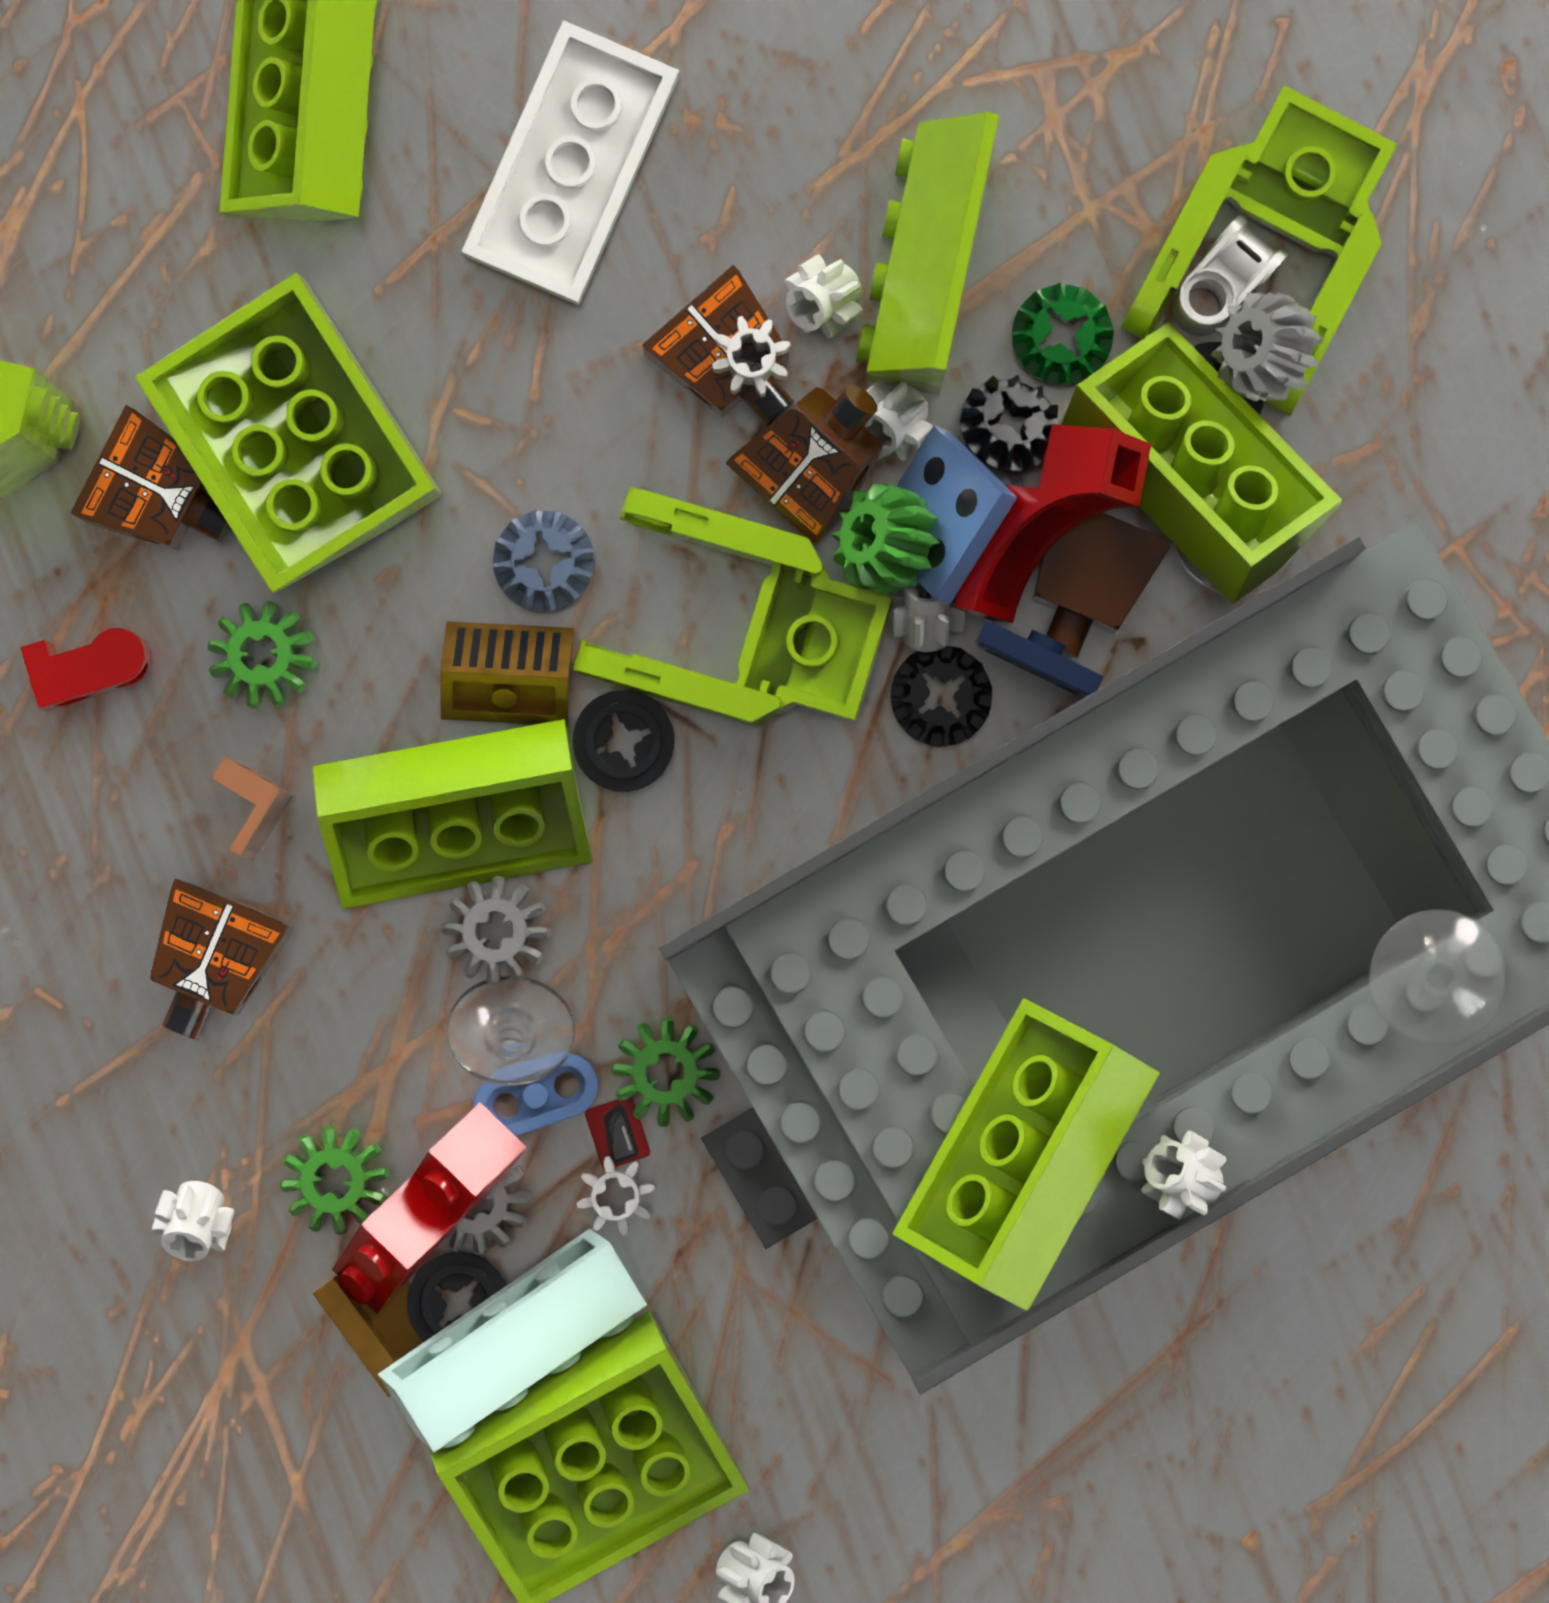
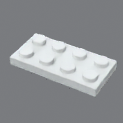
M563 20L463 246L462 255L579 306L679 79L680 70Z

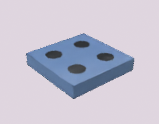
M933 426L898 482L897 487L916 492L919 497L926 499L927 509L938 517L936 525L930 534L940 543L930 548L927 557L932 568L918 570V582L935 600L951 604L1017 497L950 431Z

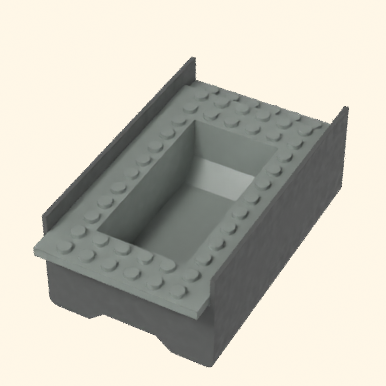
M1418 520L1366 549L1360 537L1354 539L659 947L664 959L670 964L753 1106L701 1137V1140L765 1249L819 1219L910 1374L914 1386L921 1395L1549 1025V740ZM1023 998L1108 1041L1160 1072L1028 1311L978 1286L892 1234ZM1189 1130L1208 1140V1147L1226 1157L1227 1161L1220 1167L1226 1190L1221 1192L1217 1200L1207 1207V1214L1204 1216L1187 1206L1184 1215L1179 1220L1161 1211L1157 1201L1142 1193L1141 1189L1148 1183L1142 1161L1160 1143L1161 1136L1166 1135L1172 1140L1182 1143L1184 1135Z

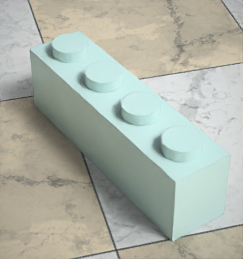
M589 1228L378 1373V1376L415 1435L435 1453L442 1447L450 1448L466 1440L473 1433L475 1424L495 1410L503 1411L519 1403L527 1395L528 1387L548 1373H560L571 1367L580 1358L581 1351L600 1337H610L623 1331L633 1321V1314L644 1308L647 1303L612 1245Z

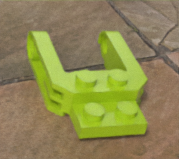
M1284 85L1254 142L1211 154L1121 328L1141 339H1144L1156 330L1221 204L1229 202L1236 207L1238 213H1242L1244 216L1315 253H1326L1334 258V263L1309 309V312L1316 316L1312 330H1315L1324 339L1312 349L1311 356L1319 364L1382 245L1368 200L1398 144ZM1317 366L1310 367L1305 370L1304 378L1306 387L1310 379L1312 378ZM1290 388L1286 401L1278 400L1273 402L1266 399L1265 401L1262 400V402L1290 416L1306 388H1297L1295 390Z
M629 487L619 517L622 521L646 530L772 567L770 574L763 580L738 662L739 678L737 682L731 683L634 653L632 656L614 652L591 644L583 639L581 640L572 670L606 683L757 728L792 710L797 705L856 722L892 607L893 598L832 580L814 546L807 537L651 491Z

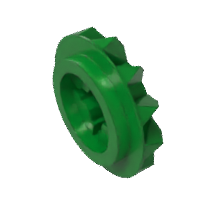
M1061 282L1036 290L1026 299L1018 309L1012 327V343L1019 362L1032 376L1053 385L1080 383L1098 371L1110 354L1114 336V329L1106 305L1091 294L1087 288L1066 285ZM1048 311H1051L1055 318L1059 317L1064 324L1070 323L1073 320L1078 322L1082 318L1085 319L1086 322L1081 324L1080 329L1073 337L1077 345L1075 349L1080 356L1076 357L1071 349L1068 350L1062 343L1056 344L1053 347L1049 345L1041 350L1039 346L1046 342V338L1053 330Z

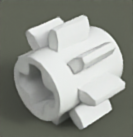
M820 254L815 255L799 265L798 272L784 281L786 287L790 289L785 299L788 315L807 334L821 327L825 336L830 339L848 328L849 322L863 313L862 307L858 304L862 295L860 280L856 273L849 266L845 265L841 259L826 266Z
M740 316L737 321L738 333L732 339L723 334L716 335L715 342L720 348L727 351V358L714 362L712 364L714 373H723L730 370L734 377L730 387V392L733 395L740 391L743 384L755 385L757 394L762 398L765 397L766 392L764 381L771 375L782 380H786L788 377L787 370L776 363V356L786 354L791 350V345L789 341L777 343L772 341L770 338L773 326L772 320H766L760 330L748 329L747 321L743 316ZM753 342L756 351H768L769 354L761 358L760 370L750 372L747 363L741 362L736 364L734 362L735 359L742 356V345L745 343Z
M881 379L877 380L867 390L877 404V412L864 427L881 442L882 451L878 456L879 459L895 451L897 456L902 461H905L921 446V442L933 428L930 423L926 422L928 403L919 391L907 385L904 381L889 390Z
M917 582L916 587H905L904 593L898 592L897 595L889 593L888 595L893 598L888 619L892 620L891 635L893 637L902 636L904 643L911 649L920 652L940 650L949 645L950 631L962 633L966 630V612L954 608L956 596L951 604L935 600L919 582Z
M1187 1131L1182 1139V1143L1163 1135L1160 1137V1143L1142 1161L1148 1183L1143 1186L1141 1191L1144 1195L1157 1201L1161 1211L1175 1219H1181L1187 1206L1204 1216L1207 1214V1207L1217 1200L1221 1192L1226 1190L1220 1167L1224 1165L1227 1159L1222 1154L1208 1147V1140L1192 1131Z
M606 1156L604 1158L606 1174L600 1178H597L592 1173L584 1172L581 1178L583 1181L592 1186L593 1189L590 1197L582 1198L576 1204L577 1208L593 1206L599 1214L594 1221L593 1230L598 1231L601 1229L606 1220L617 1221L618 1229L622 1236L628 1234L629 1230L627 1218L633 1213L644 1219L650 1218L651 1212L639 1203L641 1195L651 1193L656 1189L654 1183L639 1185L638 1181L634 1178L640 1164L637 1160L631 1163L625 1172L616 1170L611 1156ZM618 1178V1183L621 1187H632L634 1191V1197L625 1202V1212L615 1213L612 1204L606 1203L601 1205L599 1200V1194L608 1189V1179Z
M188 1181L180 1185L177 1195L171 1191H162L154 1214L156 1218L151 1231L154 1234L163 1235L161 1239L162 1247L170 1255L185 1261H199L208 1255L210 1248L219 1252L225 1250L235 1210L223 1207L225 1203L224 1195L216 1187L201 1181Z
M753 1533L749 1544L744 1541L732 1543L723 1551L717 1563V1579L725 1586L718 1594V1598L725 1603H786L792 1594L795 1584L794 1573L786 1566L791 1561L793 1554L758 1533Z

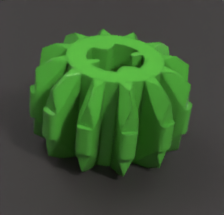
M874 483L867 491H854L852 509L839 510L843 524L841 530L831 535L840 543L833 561L844 569V579L851 581L855 586L882 595H888L889 593L897 595L901 588L916 587L918 570L932 568L927 556L930 548L940 543L930 534L936 525L938 517L929 512L926 499L919 497L916 492L891 484L880 485Z
M273 601L265 602L260 621H257L255 611L250 604H240L239 614L244 625L238 628L230 619L221 617L218 625L223 631L231 635L229 642L226 643L219 640H210L208 642L207 649L219 655H227V660L215 663L209 668L210 674L214 678H223L235 674L226 684L223 691L224 695L230 699L239 696L248 685L246 702L247 706L251 709H258L260 707L264 689H267L274 706H284L286 704L285 695L280 685L286 682L293 690L303 693L307 686L303 680L293 675L295 668L298 667L305 670L316 669L317 661L314 658L306 655H297V650L309 647L315 642L314 635L311 632H301L290 637V634L299 625L301 617L295 611H290L276 625L278 605ZM273 640L277 646L276 649L270 650V653L277 657L274 665L268 669L259 664L252 670L248 665V661L254 660V657L247 653L250 646L254 642L266 646Z
M668 1017L662 1020V1040L655 1041L652 1030L646 1022L637 1026L638 1034L646 1044L643 1050H640L631 1041L625 1039L620 1041L618 1048L623 1053L636 1059L634 1066L622 1063L611 1066L612 1075L619 1077L633 1075L634 1079L633 1084L622 1087L616 1092L618 1100H627L639 1091L644 1098L635 1107L633 1116L641 1120L648 1113L652 1102L659 1104L657 1121L660 1127H667L669 1125V1104H677L680 1115L686 1122L693 1120L695 1117L694 1111L685 1097L691 1094L701 1103L709 1105L713 1100V1095L709 1091L697 1086V1079L713 1081L720 1078L719 1069L713 1067L698 1069L697 1064L698 1060L710 1057L715 1053L714 1045L712 1043L705 1044L692 1053L687 1047L697 1036L698 1027L693 1024L689 1025L685 1029L680 1042L672 1040L675 1027L674 1019ZM663 1053L677 1057L673 1065L681 1062L684 1068L683 1079L673 1080L671 1090L666 1091L655 1087L659 1081L658 1079L651 1082L648 1077L649 1065L658 1064Z
M334 1125L323 1127L322 1131L324 1150L320 1148L313 1137L305 1134L299 1138V1143L309 1159L305 1160L292 1154L285 1156L283 1164L289 1169L301 1172L300 1178L281 1181L280 1190L282 1192H292L301 1189L304 1197L294 1202L289 1207V1212L292 1216H297L310 1206L314 1207L315 1211L309 1221L310 1230L319 1231L325 1224L328 1213H332L333 1229L337 1235L345 1234L348 1230L347 1209L359 1224H362L370 1216L369 1211L361 1203L362 1199L380 1206L387 1200V1195L382 1191L370 1188L369 1184L370 1181L388 1179L390 1177V1170L384 1167L373 1170L368 1169L366 1163L376 1158L382 1151L378 1144L367 1147L360 1154L355 1152L361 1139L360 1130L356 1128L350 1129L342 1147H339L337 1130ZM326 1164L333 1170L343 1166L348 1169L351 1179L343 1183L350 1186V1189L345 1196L338 1190L329 1193L323 1191L320 1181L326 1179L327 1175L320 1172Z

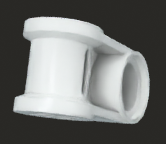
M1242 213L1232 221L1204 254L1205 258L1185 279L1174 298L1172 310L1175 321L1184 331L1191 335L1205 336L1215 333L1216 330L1214 328L1222 327L1229 319L1228 306L1242 305L1247 293L1256 294L1289 256L1283 249L1274 251L1247 227L1248 219ZM1199 288L1210 290L1219 299L1220 312L1213 316H1202L1196 313L1190 306L1189 293Z

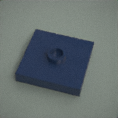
M986 620L975 642L978 644L977 648L1081 698H1085L1097 691L1104 676L1063 657L1066 645L1033 629L1026 639Z

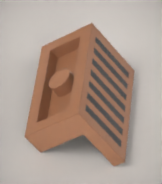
M224 756L211 779L255 805L229 851L239 857L255 860L294 795L243 764Z

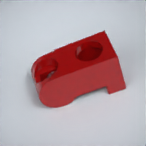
M123 628L107 629L98 634L92 644L60 654H56L54 644L46 640L20 647L38 708L46 712L132 686L142 681L149 672L152 662L151 651L147 643L137 634Z

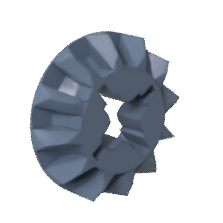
M534 510L511 520L495 542L493 570L497 582L509 599L525 609L550 612L565 608L575 602L585 592L594 572V551L588 535L578 523L562 512ZM538 534H542L543 541L547 543L550 552H560L561 555L571 554V558L562 559L561 563H556L552 566V576L549 577L550 587L545 588L544 580L540 578L536 568H526L525 565L516 567V562L525 561V558L535 555Z

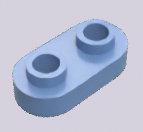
M562 1053L487 1079L475 1094L473 1108L482 1103L515 1136H519L585 1112L596 1100L599 1091V1079L596 1070L588 1060L577 1054ZM568 1072L577 1077L579 1090L573 1097H563L556 1091L555 1081L560 1074ZM503 1093L514 1095L519 1103L517 1113L511 1118L501 1117L495 1110V1101Z

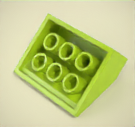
M981 112L919 122L915 140L902 139L895 176L907 178L902 202L889 201L882 238L894 240L889 264L876 262L869 296L870 300L881 302L876 326L863 324L856 357L857 362L868 364L865 380L876 382L881 379L886 385L891 386L904 381L919 392L940 395L1000 114Z
M297 272L135 376L140 387L273 594L386 532L443 495L311 287Z
M650 1311L634 1319L627 1328L618 1334L602 1337L584 1348L578 1361L568 1369L556 1374L548 1373L528 1387L527 1395L513 1407L503 1411L495 1410L476 1423L473 1433L463 1442L450 1448L442 1447L435 1453L429 1448L438 1477L518 1603H546L749 1491L744 1477L699 1395Z

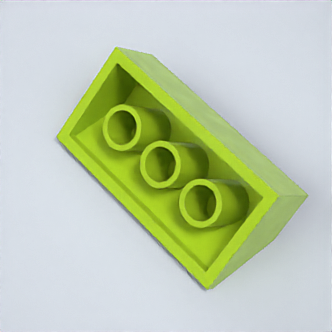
M236 0L219 213L235 216L317 222L359 217L360 199L363 192L362 171L365 135L368 128L367 106L370 72L373 64L372 41L377 0Z
M1168 321L1076 386L1061 425L1115 429L1151 443L1139 507L1233 605L1278 572L1340 506L1342 499L1242 396L1233 390V387L1226 385L1223 380L1217 377L1218 372Z
M1 360L0 500L60 464L63 449L70 451L73 449L80 425V414L72 412L75 402L35 368Z
M565 719L313 766L317 819L342 909L463 887L472 881L478 883L490 882L495 876H501L506 879L592 863Z
M1023 998L892 1234L978 1286L1028 1311L1160 1072L1108 1041Z

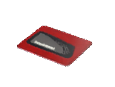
M632 1097L623 1101L617 1099L585 1111V1117L603 1169L606 1156H611L615 1167L650 1155L649 1145L641 1121L633 1116L636 1106Z

